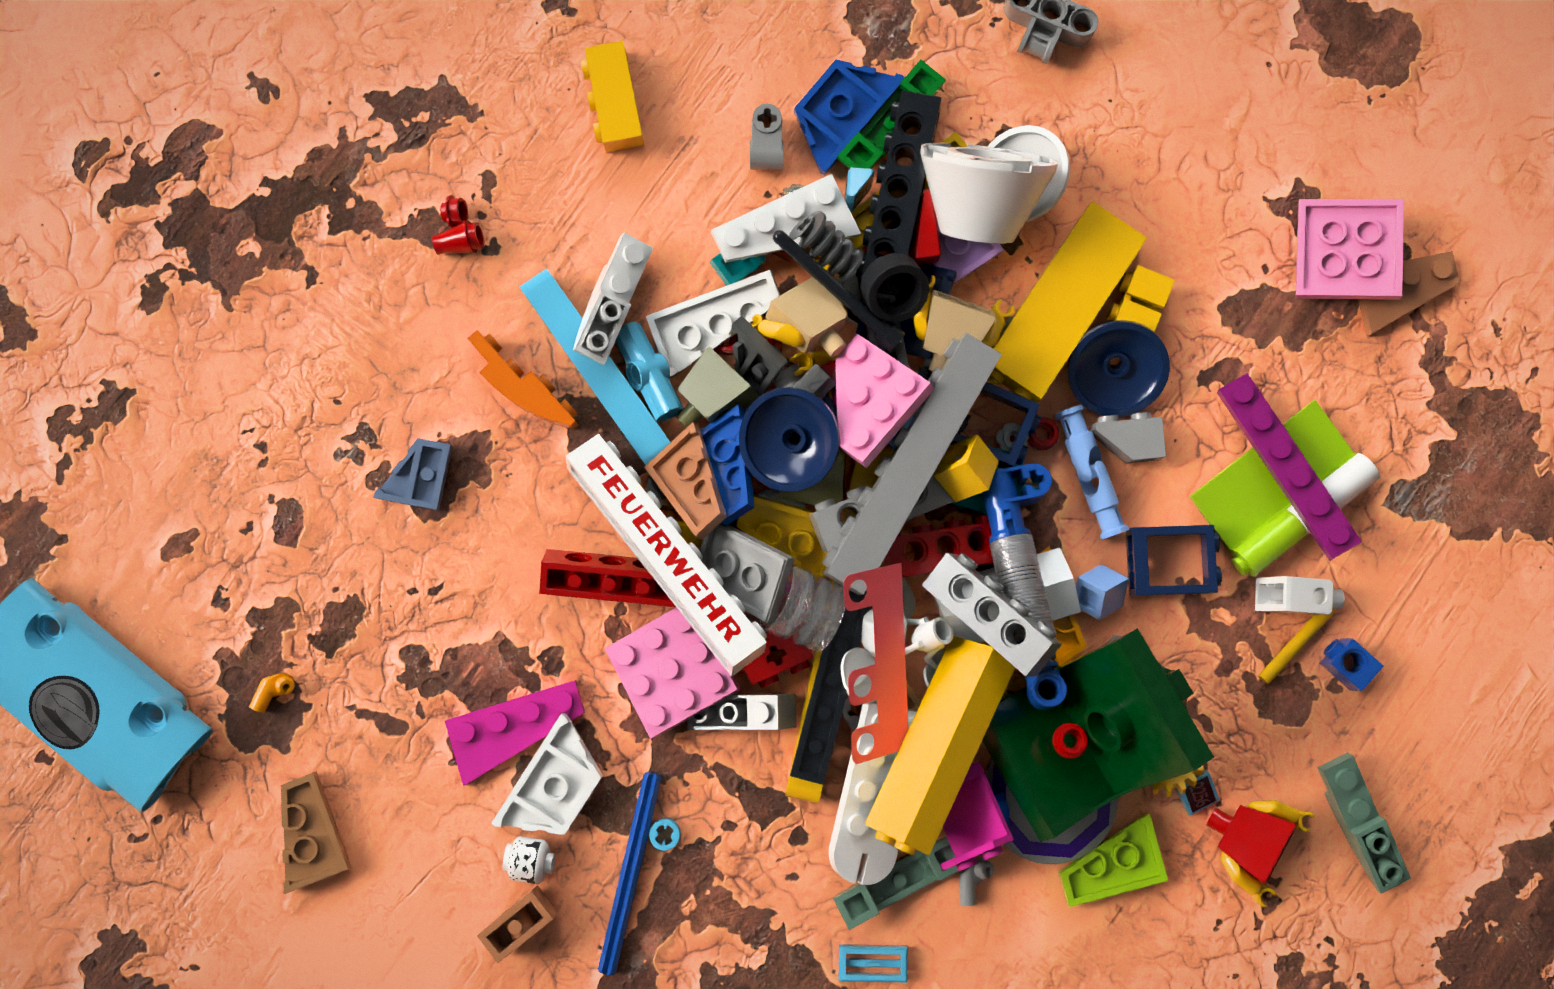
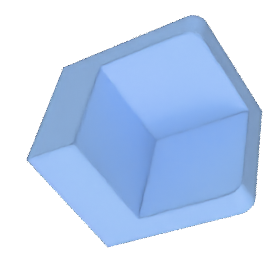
M1099 565L1077 578L1076 591L1081 611L1101 620L1121 608L1124 603L1129 578L1104 565Z

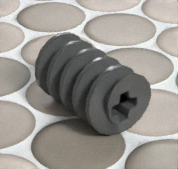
M823 212L812 213L793 228L789 237L793 240L800 237L801 240L798 245L802 249L809 246L808 254L812 258L819 256L817 262L822 267L828 265L827 271L832 276L837 274L836 280L843 285L859 268L863 259V253L860 249L854 248L851 240L845 239V235L841 230H835L836 226L832 221H826L827 217Z

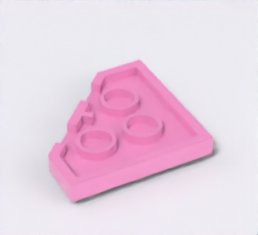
M857 334L835 359L837 424L840 432L839 446L842 451L867 468L932 393L934 387L929 381Z

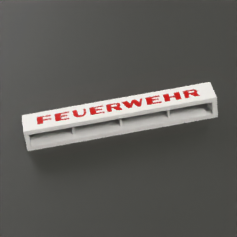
M597 434L565 456L567 470L731 677L765 652V639L767 636L762 627L756 621L751 623L744 615L745 608L741 601L734 594L729 596L723 589L724 582L720 575L713 568L707 569L701 561L703 556L699 549L692 542L686 543L680 535L682 530L678 523L671 516L666 518L660 510L661 504L657 497L651 491L645 492L639 484L641 483L639 475L633 467H625L619 459L621 455L611 441L605 442L600 434Z

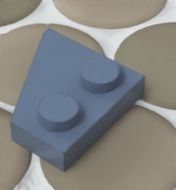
M417 438L409 448L407 456L398 462L384 485L375 491L373 498L439 511L453 446L451 444Z

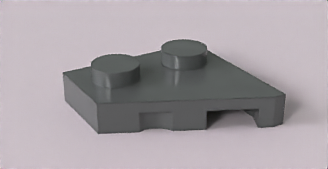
M740 316L731 325L732 330L738 333V341L733 345V353L736 359L734 364L735 371L761 396L769 390L788 360L776 346L771 345L743 316Z

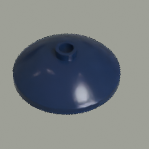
M1110 321L1094 327L1081 338L1069 357L1068 381L1074 396L1088 410L1103 416H1128L1145 409L1159 397L1168 381L1170 360L1164 343L1150 328L1133 321ZM1112 358H1120L1119 363L1116 365L1109 364Z
M793 387L778 388L761 395L747 409L740 425L739 447L746 467L758 481L775 490L795 492L816 485L831 471L839 454L840 432L833 412L821 398L804 389ZM794 432L799 433L801 436L799 444H795L792 440Z

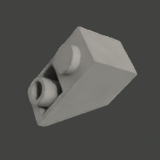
M1150 412L1132 414L1131 420L1118 421V415L1098 417V423L1089 426V431L1093 432L1095 439L1124 463L1158 461L1166 457L1162 417L1151 418Z

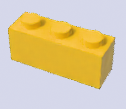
M624 41L584 48L586 60H581L584 80H591L593 90L587 92L591 112L597 111L599 121L598 123H593L596 142H603L606 153L644 146Z

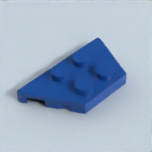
M836 59L794 107V115L822 175L825 176L838 161L837 156L858 132L860 133L896 92L901 81L905 78L903 75L897 73L895 76L876 72V68L867 66L856 67L850 62Z

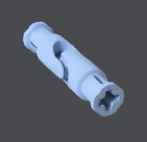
M1081 404L1056 413L1054 416L1056 420H1060L1067 438L1064 443L1072 464L1076 469L1077 477L1090 512L1096 515L1102 531L1100 538L1103 540L1130 529L1128 525H1124L1117 507L1119 500L1106 466L1102 461L1094 434L1088 430L1082 415L1084 408ZM1094 478L1099 479L1098 489L1091 483V480Z

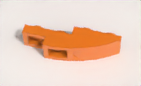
M476 330L467 338L489 363L479 373L509 401L533 416L549 423L570 429H575L579 426L573 419L578 413L566 399L559 403L551 394L556 388L544 374L537 378L530 371L521 379L520 376L524 372L512 358L506 362L498 352L503 348L490 333L484 337Z

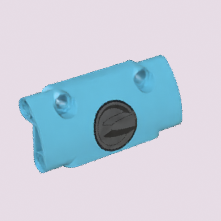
M30 578L24 581L0 603V705L94 785L102 790L115 791L140 813L146 811L160 797L182 761L207 741L213 729L191 710H186V699L179 690L171 686L83 612L78 605L72 602L62 603L57 601V598L35 579Z

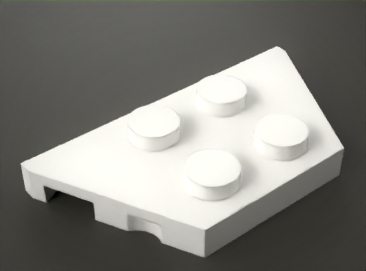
M563 712L555 722L491 822L493 826L519 827L527 831L543 830L551 834L565 835L603 777V774L567 714Z

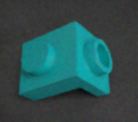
M720 253L712 258L709 263L727 286L743 280L758 270L766 261V258L763 255L725 263Z

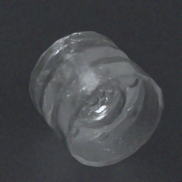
M793 564L775 622L766 623L760 620V626L766 633L781 639H788L792 636V640L796 645L805 646L813 652H821L828 646L841 623L845 611L844 586L837 582H830L825 577H819L814 581V575L811 571Z

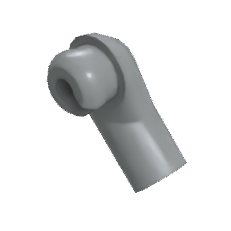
M977 858L978 864L960 872L959 895L961 906L977 905L976 886L985 878H990L993 875L994 868L991 862L983 858Z

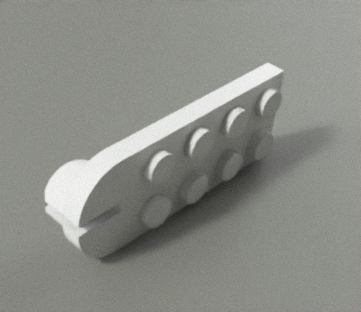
M876 702L862 705L857 729L878 722ZM908 709V729L917 711ZM870 733L862 734L857 741V751L859 754L867 755L873 749V736ZM851 752L829 845V860L832 868L848 882L856 884L857 881L861 885L878 883L891 872L896 862L899 849L875 838L877 830L865 825V822L898 752L860 764L853 762Z

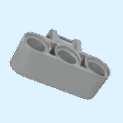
M1005 0L1003 7L1004 14L1009 20L1027 27L1017 52L1023 53L1025 51L1042 59L1044 64L1048 63L1057 41L1076 48L1083 47L1089 43L1098 27L1096 13L1090 8L1071 0H1025L1027 6L1024 7L1016 5L1013 0ZM1052 11L1057 15V19H1049L1043 12ZM1074 24H1083L1087 28V32H1079L1075 29Z

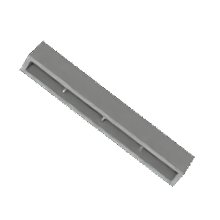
M965 333L959 340L955 338L951 340L943 354L944 357L948 358L942 369L936 367L928 379L934 390L912 415L913 419L907 429L902 426L892 441V444L896 446L890 458L883 457L874 473L879 476L873 488L867 486L857 504L862 506L855 518L849 516L840 531L844 538L838 548L832 546L822 562L823 565L827 566L823 572L825 576L843 586L844 579L848 575L880 567L1000 359L1001 353L968 333ZM856 580L851 584L849 590L857 595H863L867 586L863 580Z

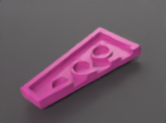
M576 680L445 720L463 786L547 736L563 712L569 716L571 721L584 714L585 709Z

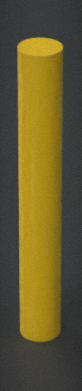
M1332 609L1331 614L1313 615L1261 671L1258 677L1268 685L1336 610Z

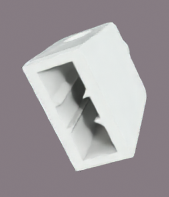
M1291 576L1256 578L1255 611L1309 615L1331 614L1332 609H1341L1344 605V592L1342 589L1333 588L1332 580Z

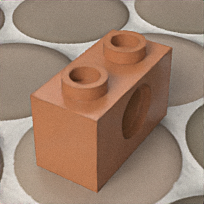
M537 885L487 925L477 937L495 961L500 963L553 920L558 911Z

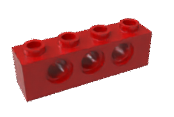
M988 516L975 518L976 524L964 526V520H956L943 523L944 529L933 530L932 524L912 527V534L901 535L899 532L880 567L901 563L902 578L929 574L944 557L937 550L936 544L938 539L945 542L947 547L946 553L956 555L964 553L974 560L978 566L993 564L994 560L992 559L991 547L989 546V538L992 533ZM970 534L974 535L977 539L978 546L976 550L969 546L968 538ZM907 543L912 545L915 550V557L912 561L904 553Z
M547 549L541 561L539 594L676 607L638 558Z

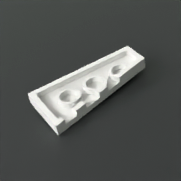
M830 174L712 229L711 235L725 263L782 251L783 249L773 240L774 232L782 230L789 236L790 232L800 221L818 211L823 212L827 217L826 221H832L836 226L835 230H841L845 238L859 237L861 232L833 175ZM798 237L794 241L798 244L801 238Z
M767 270L646 316L658 352L668 362L670 369L669 379L695 363L709 346L714 350L737 334V332L732 330L731 325L740 316H743L751 324L753 323L752 317L759 314L763 316L767 313L771 301L780 296L772 270Z

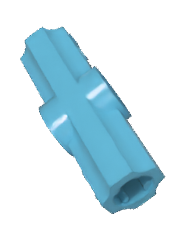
M634 321L621 327L615 342L627 363L626 376L628 382L634 390L641 391L656 421L661 423L670 420L684 408L669 381L670 369L668 362L662 354H655L640 323Z

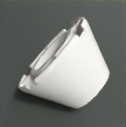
M926 143L921 145L920 150L940 232L950 237L983 243L1003 244L1014 242L1058 167V162L1050 159V163L1042 162L1043 156L988 146L967 144V147H951V143Z

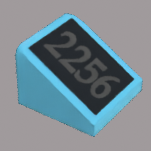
M850 167V170H848L845 202L851 214L872 187L873 169Z
M1203 770L1202 776L1195 775L1197 778L1195 787L1186 783L1184 794H1181L1175 788L1189 816L1219 801L1213 780L1206 770Z

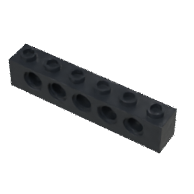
M902 90L900 101L893 102L890 121L895 122L893 133H886L883 152L888 153L886 164L880 163L876 183L881 184L879 195L873 194L870 206V214L875 216L872 227L866 226L863 238V246L868 248L866 257L862 259L856 271V277L861 278V281L868 266L877 259L875 256L878 252L885 250L891 253L910 255L926 180L920 150L922 144L934 143L941 109V97ZM907 127H916L919 129V132L915 135H908L903 130ZM907 157L913 163L909 166H901L896 161ZM895 188H901L906 191V194L900 198H895L889 193ZM889 219H894L900 223L895 229H887L882 224ZM899 272L890 275L882 282L877 293L901 297L906 273Z

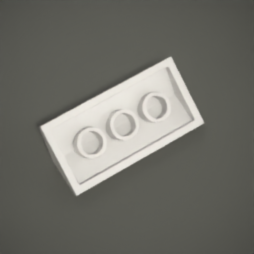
M1056 548L1037 554L1052 621L1080 613L1081 609L1074 578L1061 549ZM995 567L979 572L983 577L990 575L994 579H998ZM970 580L966 581L962 587V593L965 598L970 597L973 592V585ZM934 597L940 617L950 623L953 636L977 643L985 641ZM995 602L988 608V617L992 621L999 615V607Z

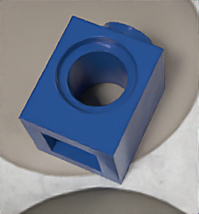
M1341 638L1340 640L1335 639L1324 650L1323 654L1326 656L1320 662L1327 671L1351 691H1363L1384 667L1353 638ZM1347 654H1350L1354 659V666L1350 671H1347L1343 664Z

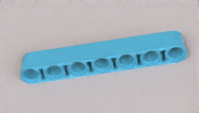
M544 269L522 284L520 289L644 464L647 465L671 443L610 356H608L605 365H601L573 350L583 318L548 269Z

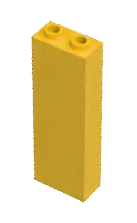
M1091 201L1001 334L997 344L993 347L994 350L1002 355L987 380L998 386L1002 384L1010 389L1012 393L1038 403L1147 240V237L1094 201Z
M953 636L952 641L948 643L865 822V825L877 830L875 838L912 856L916 850L930 856L1015 670V667L993 647Z

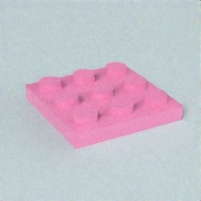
M1299 199L1295 299L1401 300L1404 199Z
M677 607L605 648L650 739L656 738L740 690L734 675L730 676Z

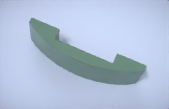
M947 836L936 841L930 856L916 850L913 856L907 854L896 860L891 872L880 882L872 885H861L857 882L833 897L848 929L851 930L877 916L882 909L936 880L941 881L958 872L956 866L943 870L940 865L955 858Z

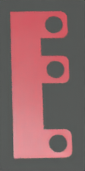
M901 563L850 574L844 579L843 583L844 605L848 611L873 606L875 665L852 671L848 677L849 701L853 706L877 700L878 722L853 731L851 735L852 760L856 764L898 752L909 730ZM856 580H863L867 586L866 596L860 602H853L849 596L850 586ZM861 675H867L871 679V689L864 697H858L854 692V683ZM864 733H870L874 738L873 749L867 755H861L857 751V741Z

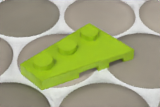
M1145 813L1100 843L1094 850L1058 871L1066 903L1069 907L1168 881L1150 813Z

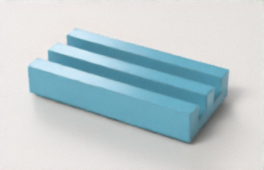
M839 944V981L907 983V945ZM846 954L900 955V959L846 958ZM846 966L900 967V973L846 972Z

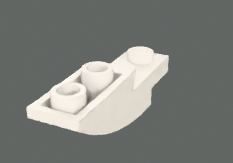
M625 232L620 235L608 264L603 267L588 302L575 340L574 351L601 365H605L631 307L629 302L653 247Z

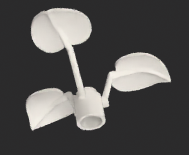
M902 578L903 613L907 620V625H919L912 634L913 644L905 648V655L915 650L928 652L924 657L927 665L923 670L924 680L928 687L946 650L945 645L953 639V630L950 623L942 617L929 621L928 617L911 619L916 609V602L909 584L905 578ZM853 648L847 651L842 658L841 676L848 695V677L850 673L860 668L875 665L872 654L864 648ZM861 675L854 683V692L858 697L866 696L871 689V679L867 675ZM877 700L864 703V705L873 704L877 702Z

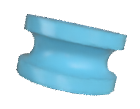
M661 818L657 820L649 833L652 845L662 851L674 848L681 835L680 828L672 819ZM664 825V829L670 826L673 829L671 842L666 843L664 839L663 843L657 840L656 837L660 833L657 829L659 826Z

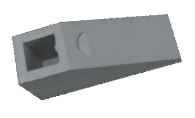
M732 694L687 719L688 730H782L796 728V694Z

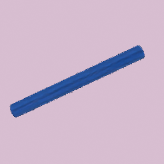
M645 772L643 775L598 966V972L605 975H615L620 959L662 780L661 775L653 772Z

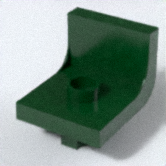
M1138 628L1055 668V670L1060 671V676L1066 683L1067 693L1065 699L1054 708L1049 710L1034 708L1027 699V685L1002 699L982 740L1040 842L1057 837L1092 812L1127 793L1193 772L1214 758L1187 710V699L1194 694L1180 669L1169 670L1156 660ZM1048 683L1039 684L1038 692L1040 696L1046 700H1052L1054 697L1053 687ZM1063 724H1077L1087 735V748L1077 758H1064L1053 747V734ZM1066 735L1064 743L1067 747L1071 748L1074 740L1070 735Z

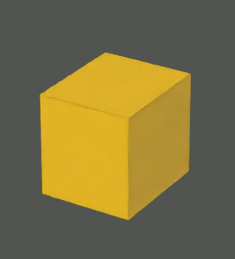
M977 434L950 445L938 464L934 477L951 498L958 502L989 490L999 461Z

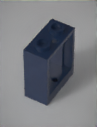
M986 382L980 394L1025 413L1008 454L990 446L987 447L999 461L997 467L1005 469L1014 467L1015 464L1021 465L1028 451V447L1024 445L1028 433L1032 435L1035 433L1041 416L1036 414L1040 404ZM956 433L950 445L969 437Z
M1214 525L1133 527L1126 531L1129 596L1218 593V586L1222 582L1221 568L1216 566V552H1219L1220 538L1219 534L1214 532ZM1201 535L1203 585H1149L1148 536Z

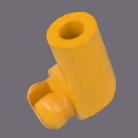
M279 673L263 678L249 707L257 712L265 713L272 697L288 695L294 690L295 682L293 677L286 673Z

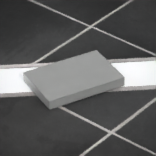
M720 523L703 539L700 549L703 556L701 561L708 570L713 568L720 575L724 582L723 589L729 596L734 594L741 601L745 612L766 623L775 622L795 558L730 525L726 526Z

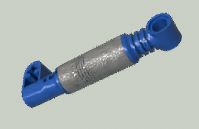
M1026 464L995 470L989 490L982 492L992 533L989 538V546L991 547L992 559L994 560L996 577H998L997 581L1004 587L1001 592L1010 600L1015 597L1023 602L1030 609L1028 615L1037 623L1039 620H1042L1054 628L1037 553L1035 552V545L1030 530L1024 525L1020 508L1021 506L1035 504L1046 495L1052 484L1050 472L1040 464ZM1017 477L1019 487L1025 485L1028 478L1031 479L1032 483H1038V487L1034 490L1032 485H1025L1020 493L1021 496L1018 497L1013 478ZM1022 625L1017 626L1014 630V639L1020 644L1026 637V631ZM1055 654L1036 677H1025L1027 699L1034 708L1039 710H1049L1059 705L1065 699L1067 693V686L1064 679L1060 676V671L1054 669L1058 667L1057 661H1052V659L1056 658ZM1040 683H1048L1053 687L1054 697L1052 700H1046L1040 696L1038 692Z

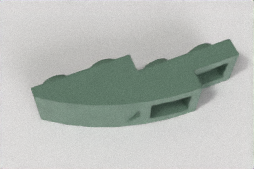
M1347 752L1317 767L1327 789V792L1324 794L1347 841L1376 890L1382 894L1411 879L1386 820L1378 814L1354 756Z

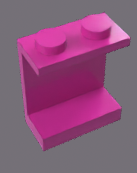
M980 762L971 764L943 825L944 832L955 855V858L940 864L943 870L956 866L958 871L967 869L978 864L975 857L982 854L984 860L999 855L1004 852L1002 845L1014 840Z

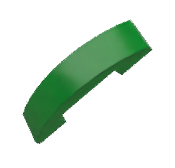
M920 59L901 81L896 92L865 128L851 139L839 153L837 159L849 169L850 167L873 169L887 154L883 152L886 133H893L895 122L890 121L891 109L894 101H900L902 90L935 96L946 82V79ZM910 127L905 128L903 131L906 133Z

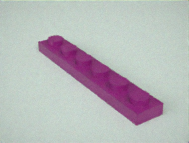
M1246 373L1220 388L1217 392L1218 396L1328 560L1331 561L1362 542L1249 374Z

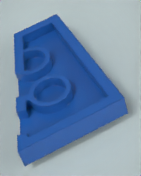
M739 404L701 429L727 516L721 523L726 526L754 508L751 472L743 461L739 447V430L745 415V409Z

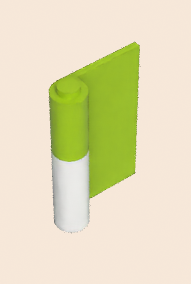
M1316 400L1311 401L1283 423V426L1340 510L1380 479V473L1373 462L1365 455L1352 451ZM1253 447L1189 496L1209 525H1214V532L1219 534L1220 540L1233 556L1231 560L1233 566L1243 576L1246 574L1252 577L1256 576L1310 534V531Z

